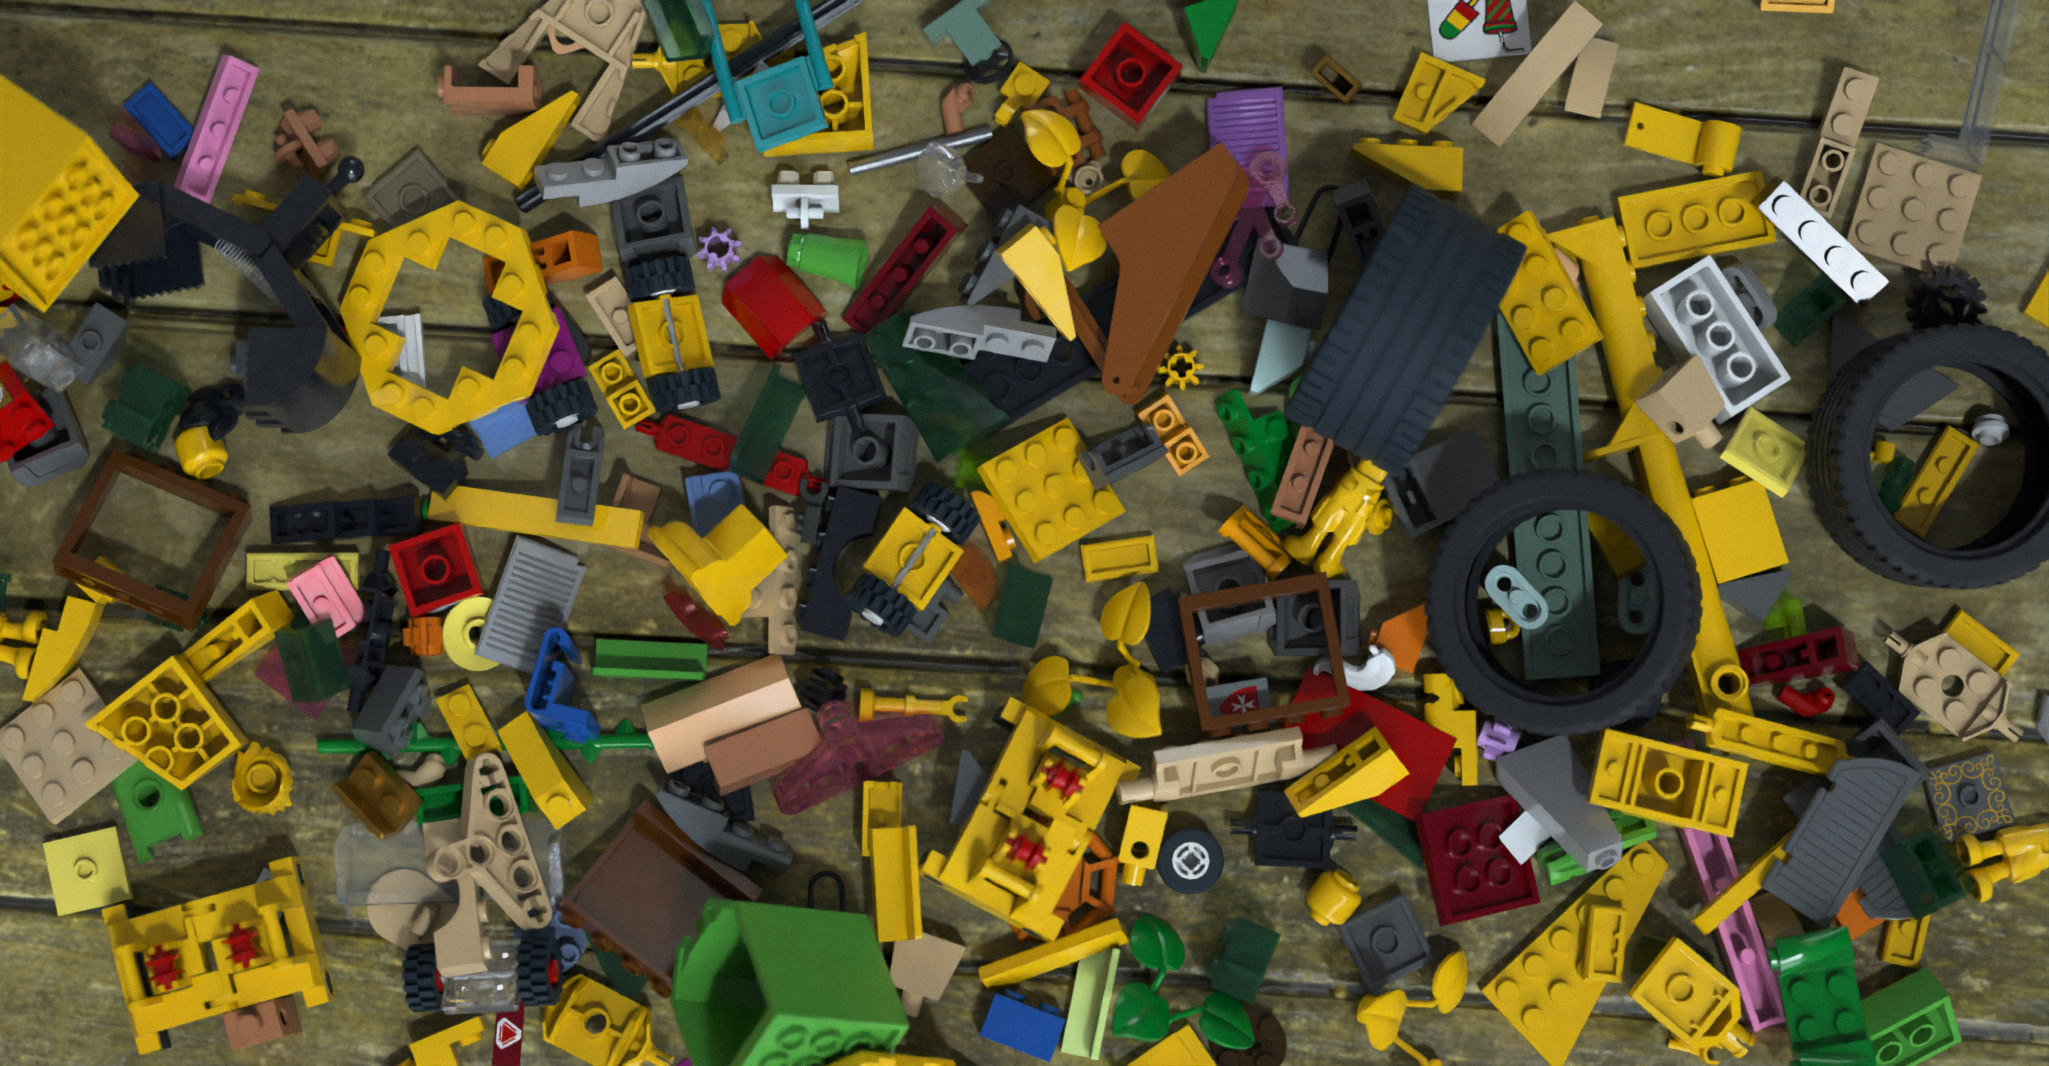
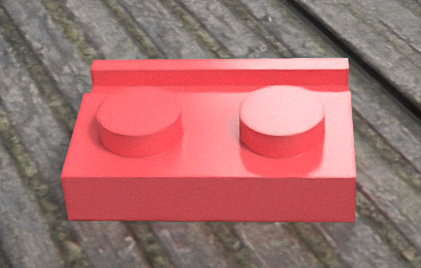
M332 553L323 560L315 562L285 580L324 645L357 627V624L365 620L366 607Z

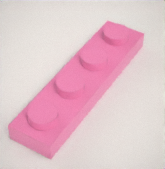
M222 54L173 187L210 204L258 76L259 68L231 55Z

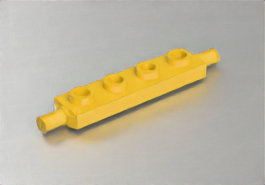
M1719 707L1710 709L1708 717L1691 712L1686 718L1687 721H1691L1686 723L1687 728L1706 733L1705 746L1825 778L1837 758L1841 760L1855 758L1854 756L1847 755L1845 741Z

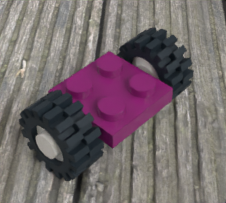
M547 285L548 293H546L552 312L556 314L560 329L532 395L518 401L520 405L528 402V404H525V408L538 436H547L553 432L554 434L560 433L563 429L568 430L571 425L583 423V420L593 417L592 415L598 412V407L587 381L580 380L589 376L562 310L559 306L555 307ZM489 295L482 304L493 331L496 332L490 336L502 361L523 311Z

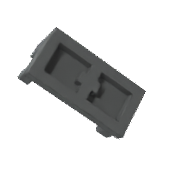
M1147 422L1142 427L1140 424L1080 453L1077 457L1097 492L1155 463L1169 451L1166 445L1164 446L1153 426Z

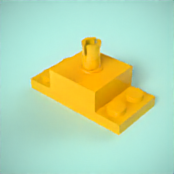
M1602 729L1585 803L1613 809V812L1683 829H1696L1724 837H1733L1748 763L1610 729Z

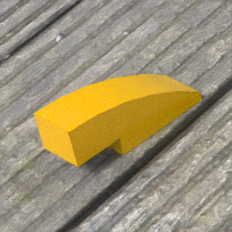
M67 596L58 631L42 629L22 700L35 703L61 683L72 671L97 629L104 605Z

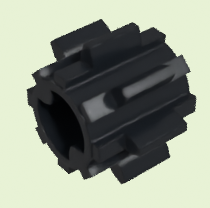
M822 666L821 670L813 668L811 672H807L804 675V679L798 687L800 688L799 697L804 699L802 705L822 716L826 712L834 714V711L841 709L844 700L848 696L846 694L848 687L843 683L844 678Z

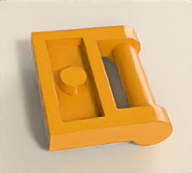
M1244 504L1217 531L1225 539L1229 536L1266 569L1267 572L1265 574L1272 581L1294 559L1283 548L1284 540Z

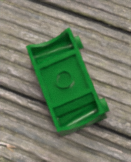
M1848 926L1769 940L1770 947L1766 948V956L1770 970H1775L1793 1058L1792 1061H1789V1066H1877L1872 1040L1868 1039L1853 966V963L1856 962Z

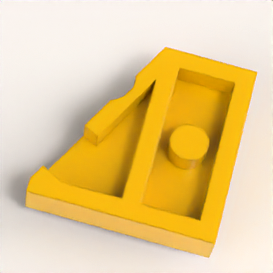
M1421 52L1391 121L1426 135L1483 88L1486 79Z

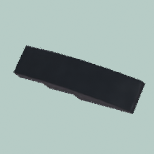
M421 497L373 498L344 502L327 501L270 507L271 544L329 542L423 534Z

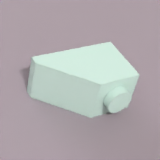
M1270 319L1267 320L1248 395H1259L1299 371L1303 361H1311L1315 341L1309 339L1311 329Z

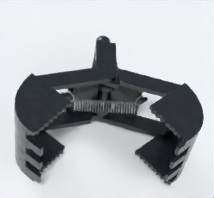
M356 156L342 158L337 165L338 173L326 186H322L307 173L259 227L170 186L159 179L134 186L133 188L140 196L88 259L89 266L98 269L100 288L105 292L111 291L112 297L115 300H123L124 306L129 310L135 309L138 297L144 299L148 295L153 298L156 294L162 296L165 292L171 295L174 291L180 293L183 289L190 291L192 287L198 290L202 285H205L201 243L214 248L230 264H233L239 272H242L248 280H251L257 288H260L281 309L286 311L296 326L251 327V331L247 335L250 341L246 344L249 351L245 354L249 359L245 363L248 369L244 373L247 377L244 382L247 388L243 392L246 398L234 401L233 407L238 411H245V416L250 420H256V425L260 428H281V433L283 434L310 432L324 426L335 418L347 404L354 391L359 377L362 358L330 311L303 266L351 214L338 200L337 196L348 183H356L364 176L365 168L361 159ZM256 268L253 274L249 276V274ZM258 270H260L259 273L255 276V278L252 279V276L256 274ZM262 273L260 278L257 281H255V279Z

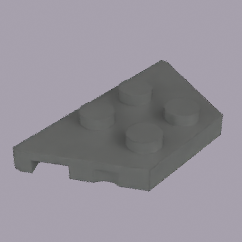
M1837 314L1831 317L1829 323L1831 339L1830 349H1828L1829 376L1827 377V384L1836 377L1835 373L1842 366H1846L1848 364L1847 361L1854 355L1861 354V350L1874 345L1875 342L1880 340ZM1931 368L1924 370L1910 378L1891 396L1884 406L1876 425L1892 432L1955 391L1959 384Z

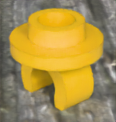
M1379 498L1368 518L1370 521L1367 527L1370 534L1380 535L1389 528L1393 513L1392 509L1389 508L1387 500Z

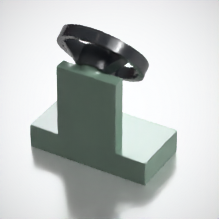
M962 0L923 29V37L930 47L933 48L950 36L966 58L964 68L968 77L978 84L996 82L1008 74L1013 67L1015 61L1014 52L1007 42L998 40L980 15L981 12L991 6V0ZM999 47H1002V48L1007 49L1008 52H1006V51H999V50H996V49H998ZM1008 59L1003 68L998 72L984 76L986 71L995 68L999 61ZM978 63L975 76L970 72V67Z

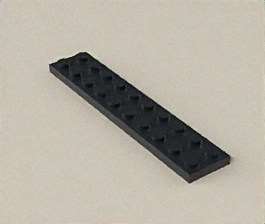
M1275 206L1240 209L1182 323L1245 287L1255 238L1299 246ZM1120 273L1080 296L1107 339L1110 333ZM1048 317L1036 322V324L1055 327ZM1056 328V340L1047 362L987 351L975 358V360L948 374V378L986 440L1101 372L1077 333L1076 337L1069 341Z

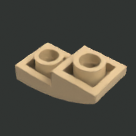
M1592 38L1578 54L1567 95L1565 111L1601 118L1619 50V43Z

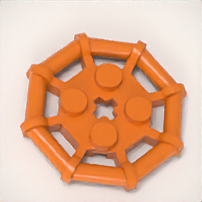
M1035 812L1030 813V819L1046 827L1049 821L1047 818ZM1091 831L1092 837L1088 846L1101 862L1089 865L1083 857L1078 862L1051 913L1065 920L1062 925L1063 929H1060L1056 939L1097 925L1109 915L1113 916L1116 912V909H1114L1118 864L1121 862L1118 861V856L1116 857L1096 831ZM998 843L995 845L992 851V856L996 850ZM1103 869L1100 899L1097 900L1089 895L1091 872ZM989 879L991 884L1003 889L1001 884ZM1010 889L1004 890L1012 895L1017 894ZM1084 902L1095 907L1075 925L1070 926L1068 915ZM1007 923L1017 935L1016 940L1023 943L1024 940L1043 942Z

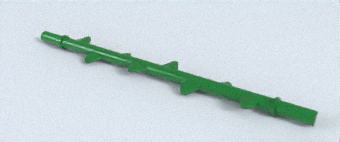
M623 720L615 734H599L598 741L586 739L585 744L566 740L564 733L548 730L546 733L558 750L579 749L587 763H594L602 749L649 748V751L655 748L649 734L637 733L630 720ZM415 722L412 728L414 735L409 746L405 750L400 749L399 753L440 752L447 766H454L462 754L454 737H429L422 723ZM489 722L498 741L501 744V751H507L500 736H498L491 722ZM355 738L318 739L317 743L318 754L355 753L356 756H360V753L376 750L357 741ZM376 750L389 764L392 757Z

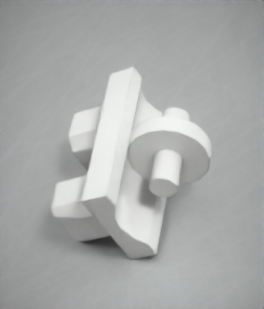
M780 171L777 184H772L773 212H787V218L801 219V229H809L810 219H823L824 213H839L838 185H835L833 172L817 171L814 173L813 185H799V173L795 171Z

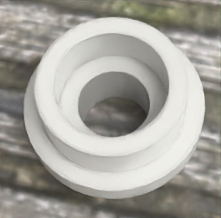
M1998 414L1981 415L1975 420V425L1972 427V437L1988 446L2000 444L2002 440H2005L2010 435V427L2006 424V419Z

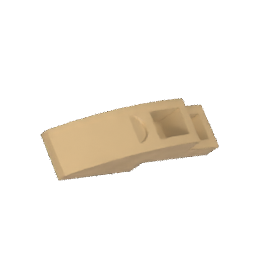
M1845 66L1842 67L1831 100L1827 103L1799 190V195L1818 214L1830 219L1832 218L1854 157L1855 145L1880 79Z

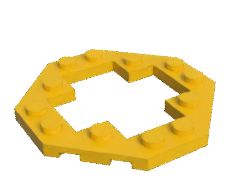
M457 200L368 240L341 303L340 311L350 341L362 358L360 371L373 406L432 434L442 435L453 430V427L467 421L479 419L497 411L498 408L514 401H521L532 395L560 326L556 314L550 308L546 296L548 291L539 265L535 264L529 247L532 244L527 230L466 202ZM451 237L506 262L492 298L523 312L495 378L493 379L470 367L462 366L449 398H446L393 373L407 338L377 325V322L404 258H408L429 269L436 270L447 242Z

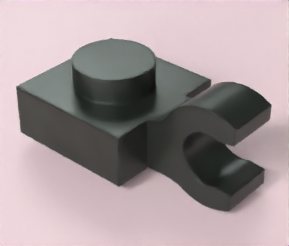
M803 479L800 483V493L807 501L805 513H798L795 534L801 535L800 542L816 545L821 527L823 504L828 495L829 486L827 482H822L820 493L811 495L808 492L809 480Z

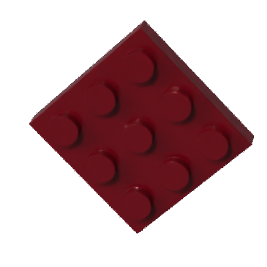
M1510 794L1414 816L1439 926L1541 903L1530 857L1521 865L1499 839V836L1520 816L1517 801Z

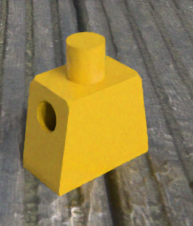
M1151 799L1130 803L1118 853V861L1124 863L1121 882L1133 886H1142L1146 868L1155 869L1168 816V803H1151ZM1142 841L1147 844L1146 849L1137 850L1133 847L1134 843Z

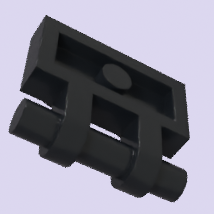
M411 427L387 455L392 462L446 500L469 474L467 468L461 464L462 460L469 456L474 461H478L483 456L484 449L475 443L476 439L467 432L461 433L454 427L453 430L442 435H435L428 431L422 435ZM442 437L453 445L448 453L436 445Z

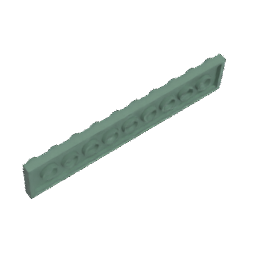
M1498 312L1497 322L1509 475L1513 476L1519 473L1524 475L1527 474V471L1554 467L1557 469L1563 467L1584 470L1575 356L1545 375L1538 376L1504 314ZM1558 510L1531 518L1514 529L1517 571L1545 599L1549 608V615L1546 622L1537 629L1526 630L1522 628L1526 681L1601 675L1588 511ZM1526 605L1523 609V615L1526 618H1533L1537 614V608L1534 605Z

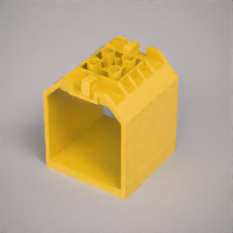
M0 75V282L45 313L140 195L89 135Z

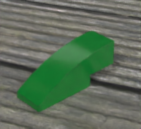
M521 775L507 777L519 813L538 812V805L534 801ZM464 783L414 790L424 801L416 813L418 827H423L424 823L461 818ZM496 785L481 789L482 795L497 789ZM493 796L490 799L489 807L494 815L500 817L503 814L504 805L498 797Z

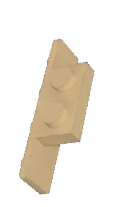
M779 505L769 507V533L786 552L788 557L751 591V603L741 615V618H769V653L795 655V644L797 642L796 605L798 601L796 593L798 559L796 555L795 534L797 518L795 508Z

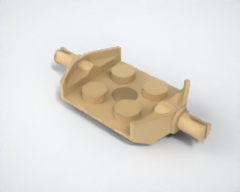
M1894 630L1888 635L1896 640L1899 645L1889 637L1884 639L1883 643H1886L1899 653V657L1902 658L1896 689L1958 738L1966 741L1989 730L1998 729L2015 743L2019 737L2009 731L2008 728L2022 736L2024 730L2010 721L2006 715L2011 682L2004 679L1948 636L1946 632L1942 631L1915 644L1909 643ZM1949 675L1958 676L1962 683L1960 692L1953 696H1947L1941 688L1943 679Z

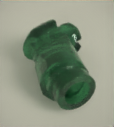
M1896 456L1893 458L1892 464L1880 484V491L1877 490L1889 514L1898 511L1902 507L1900 500L1904 495L1903 493L1907 491L1915 479L1913 475L1915 463L1906 457Z

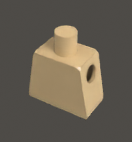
M1697 353L1674 363L1635 401L1640 409L1672 442L1678 443L1695 436L1702 447L1708 449L1718 443L1723 437L1712 420L1725 408V402Z
M922 932V939L895 942L890 975L895 987L903 989L900 1001L905 1014L918 1017L924 997L939 1001L965 952L966 946Z

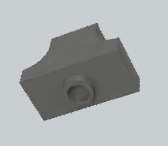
M96 302L56 365L91 386L101 373L105 372L108 374L126 346L127 342L124 341V336L131 323Z

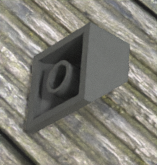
M1255 238L1240 310L1279 322L1320 330L1328 297L1327 252Z

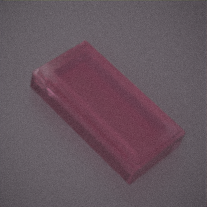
M113 124L109 136L114 142L130 153L154 163L159 162L163 150L152 140L120 125Z

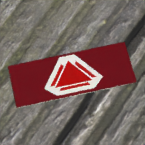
M497 1001L492 1066H520L525 1005L521 1002Z

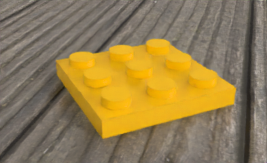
M1068 417L987 461L976 469L1034 564L1119 517L1126 511L1110 485L1096 492L1077 457L1088 449Z

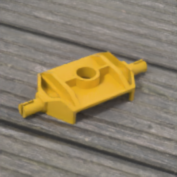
M749 21V24H718L727 61L763 39L753 21ZM672 22L658 51L648 54L632 53L633 69L655 68L656 72L661 73L672 95L678 93L711 72L704 66L706 57L711 53L703 25H677L676 22ZM794 50L784 51L765 64L772 68L773 66L793 60L795 58ZM754 71L750 72L749 74H747L746 76L742 77L741 79L753 75ZM721 91L712 97H722Z
M578 974L561 984L563 993L560 995L561 1000L557 1002V1005L541 1006L544 1008L542 1022L543 1040L593 1066H639L645 1061H650L658 1066H670L669 1063L659 1059V1057L670 1063L674 1061L673 1055L671 1056L656 1048L654 1044V1013L652 1010L582 974ZM597 1014L605 1016L606 1027L603 1031L593 1034L587 1030V1022L592 1016Z

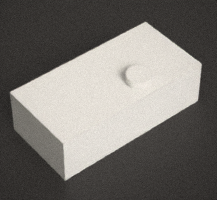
M1710 255L1654 289L1643 298L1647 316L1677 362L1696 353L1700 356L1725 402V408L1715 417L1719 425L1791 379Z

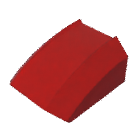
M758 256L730 279L724 287L723 306L771 362L815 322H820V320L828 315L823 306L778 256Z

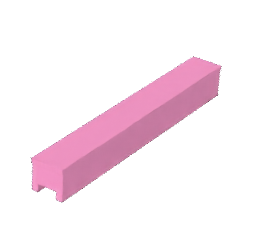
M1685 737L1667 743L1696 751L1692 738L1687 739ZM1677 827L1702 900L1706 906L1740 876L1727 837L1696 829ZM1747 900L1713 931L1730 980L1740 989L1741 1012L1748 1031L1756 1032L1776 1023L1785 1022L1777 981L1773 970L1769 968L1766 949L1749 900Z

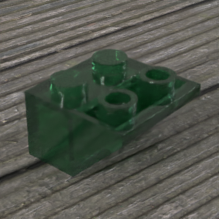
M1940 823L1880 853L1915 920L1936 912L1975 891Z

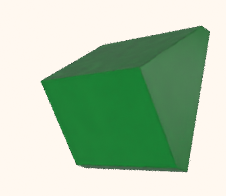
M1204 0L1184 7L1181 24L1199 72L1206 73L1237 10L1239 0Z

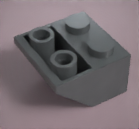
M386 666L351 728L357 741L393 758H396L400 749L405 750L409 746L414 735L412 728L418 717L423 718L427 714L432 703L423 671L411 667Z

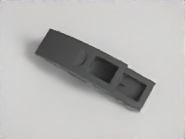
M663 780L660 781L656 794L658 801L676 825L707 852L744 872L747 871L751 859L787 873L792 861L793 849L788 847L786 841L775 836L765 838L753 833L754 830L750 826L741 822L728 823L730 808L724 806L725 802L716 796L705 794L702 797L690 792V787L679 781L670 780L669 783Z

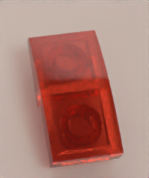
M674 590L663 597L676 617L696 637L720 652L728 649L724 641L730 637L719 619L712 621L708 615L695 621L693 616L698 614V611L688 594L681 597L680 593Z

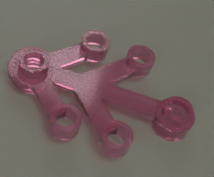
M1264 151L1256 155L1251 162L1250 169L1245 171L1252 189L1235 219L1238 222L1224 256L1216 259L1211 266L1212 279L1223 288H1233L1242 279L1243 270L1238 261L1253 225H1255L1261 239L1260 252L1266 259L1275 261L1280 259L1284 253V245L1275 236L1262 204L1268 190L1276 205L1274 210L1275 219L1285 227L1294 225L1298 220V211L1290 203L1282 184V180L1287 172L1285 160L1274 151ZM1266 163H1272V171L1268 174H1263L1262 167ZM1291 209V217L1287 220H1282V211ZM1271 243H1277L1278 248L1276 252L1267 254V246ZM1223 265H1230V272L1225 276H1220V268Z

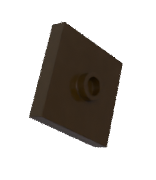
M1011 124L954 170L956 176L993 219H995L1001 207H1009L1010 203L1020 204L1026 208L1057 182L1056 177L1050 178L1045 165L1036 159L1028 144Z

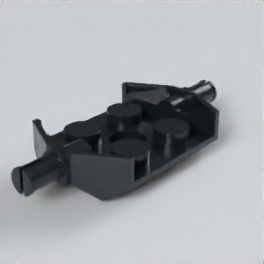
M376 549L373 570L367 575L360 589L374 595V601H368L365 611V622L369 623L367 637L361 638L358 649V659L363 660L362 666L346 665L349 688H351L347 711L361 712L365 691L369 692V688L377 684L380 678L379 669L385 670L386 668L384 661L392 635V617L394 607L398 606V600L392 597L399 591L398 587L390 579V574L387 573L391 555L390 551Z

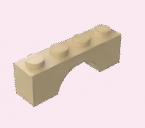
M461 818L423 824L426 860L430 852L459 841ZM473 843L470 847V856L475 862H477L476 851L482 849V846L477 843ZM441 854L438 858V867L442 872L450 874L453 862L448 855ZM471 874L455 879L460 890L457 911L445 926L433 932L437 969L443 978L488 971L487 959L493 958L491 938L484 934L483 923L489 922L487 901L481 900V885Z

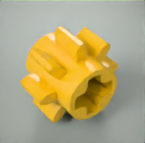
M1178 345L1175 355L1171 356L1166 353L1164 360L1168 365L1162 366L1157 370L1159 374H1167L1166 388L1174 383L1179 385L1180 392L1184 393L1185 384L1189 381L1196 386L1199 384L1198 378L1193 374L1194 371L1203 370L1204 365L1195 364L1193 359L1195 358L1196 350L1191 351L1188 355L1182 353V347ZM1179 360L1183 361L1185 367H1190L1191 369L1186 371L1183 378L1178 376L1177 371H1171V368H1174Z

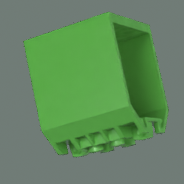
M709 898L701 909L702 915L695 923L696 939L693 942L691 936L684 935L676 948L670 1002L692 1066H828L844 1056L853 1055L860 1051L891 1054L910 1027L867 914Z

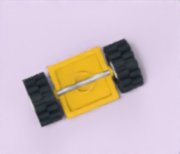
M681 256L673 259L672 257L664 260L658 259L653 260L654 262L651 263L646 262L642 263L641 266L627 269L624 275L630 301L634 302L627 307L643 377L667 375V377H660L650 383L656 413L684 411L721 399L715 369L710 368L714 366L698 295L672 298L674 295L679 296L684 292L692 291L691 289L696 287L689 258H682Z
M932 481L926 482L910 504L909 509L911 510L904 507L899 511L860 567L866 573L861 574L845 597L846 604L852 608L851 610L854 613L861 615V619L870 622V625L874 628L878 627L881 632L888 633L890 636L900 637L917 613L916 611L921 612L924 610L964 552L957 545H964L981 521L977 510L971 508V504L968 501H963L960 495L957 493L953 494L951 489L943 488L941 484H934Z

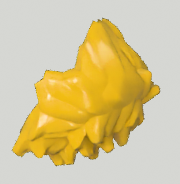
M256 741L251 742L245 753L241 750L238 751L237 763L234 767L235 777L232 779L234 801L240 808L247 810L251 814L263 815L269 813L274 816L278 810L284 812L285 806L292 805L290 792L293 790L292 784L294 782L292 770L286 759L281 754L270 751L269 747L261 749Z

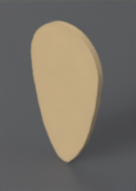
M410 869L395 870L382 876L373 885L367 899V915L374 930L384 939L405 950H408V947L412 944L434 943L433 932L445 926L452 919L458 908V904L440 886L426 875Z

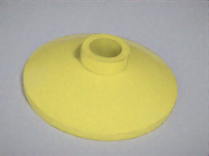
M475 597L459 602L449 611L442 627L443 647L449 658L464 669L484 671L500 664L474 654L493 602L490 598ZM473 626H477L480 631L479 636L472 640L469 636V630Z

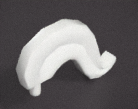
M1372 644L1369 646V651L1372 654L1368 655L1366 663L1362 666H1353L1343 661L1347 686L1365 691L1375 690L1387 684L1396 671L1394 655L1385 648L1378 650ZM1324 656L1317 660L1313 669L1315 675H1319L1321 671H1327L1332 675L1329 656Z

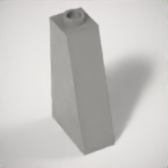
M1558 735L1496 758V779L1498 783L1586 872L1597 868L1607 869L1618 860H1621L1623 839L1605 807L1585 803L1590 779L1566 735Z

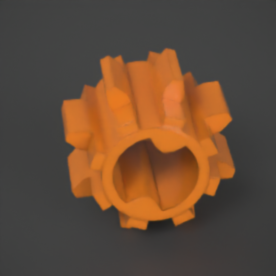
M441 617L408 619V628L402 630L403 646L409 647V656H436L444 654Z

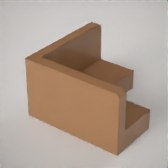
M623 473L611 507L640 510L645 513L639 548L602 546L671 571L672 563L656 547L647 534L648 529L651 526H655L650 524L662 489Z

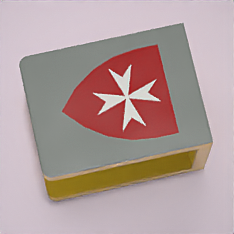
M1267 677L1206 687L1211 718L1272 707ZM1269 721V727H1273L1275 722ZM1246 726L1231 728V731L1234 734L1246 732L1247 729Z

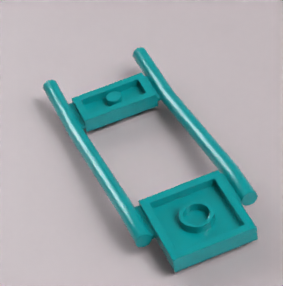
M697 0L730 123L738 124L747 118L756 150L762 153L829 127L818 91L830 89L834 85L821 47L809 0H794L809 55L806 57L803 55L735 81V84L731 76L712 0Z

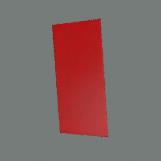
M1309 666L1291 704L1336 696L1333 678L1322 672L1319 675H1315L1313 673L1314 668ZM1350 686L1347 687L1351 705L1348 708L1342 709L1343 715L1321 719L1320 713L1305 715L1306 722L1284 726L1282 721L1280 727H1300L1304 750L1335 744L1338 752L1376 726L1409 774L1380 795L1368 799L1415 821L1414 816L1422 813L1458 739Z

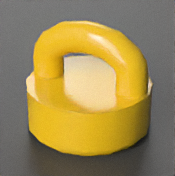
M1499 607L1484 611V624L1490 644L1506 643V640L1515 638L1519 634L1521 627L1503 609L1500 610ZM1503 618L1510 620V630L1505 631Z

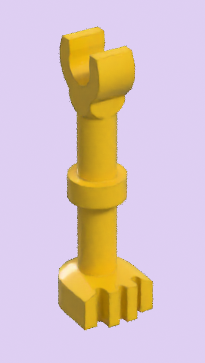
M861 688L858 722L873 723L874 712L882 711L904 713V717H914V714L947 716L954 723H964L967 721V717L955 715L953 706L957 702L967 703L968 697L957 695L949 701L915 699V695H906L905 698L875 696L872 688Z

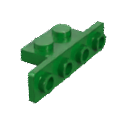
M1234 388L1215 399L1214 403L1218 416L1224 423L1231 438L1233 449L1239 456L1247 473L1249 484L1254 489L1263 508L1264 517L1272 530L1278 533L1295 524L1269 514L1295 440L1281 410L1253 420L1239 389Z

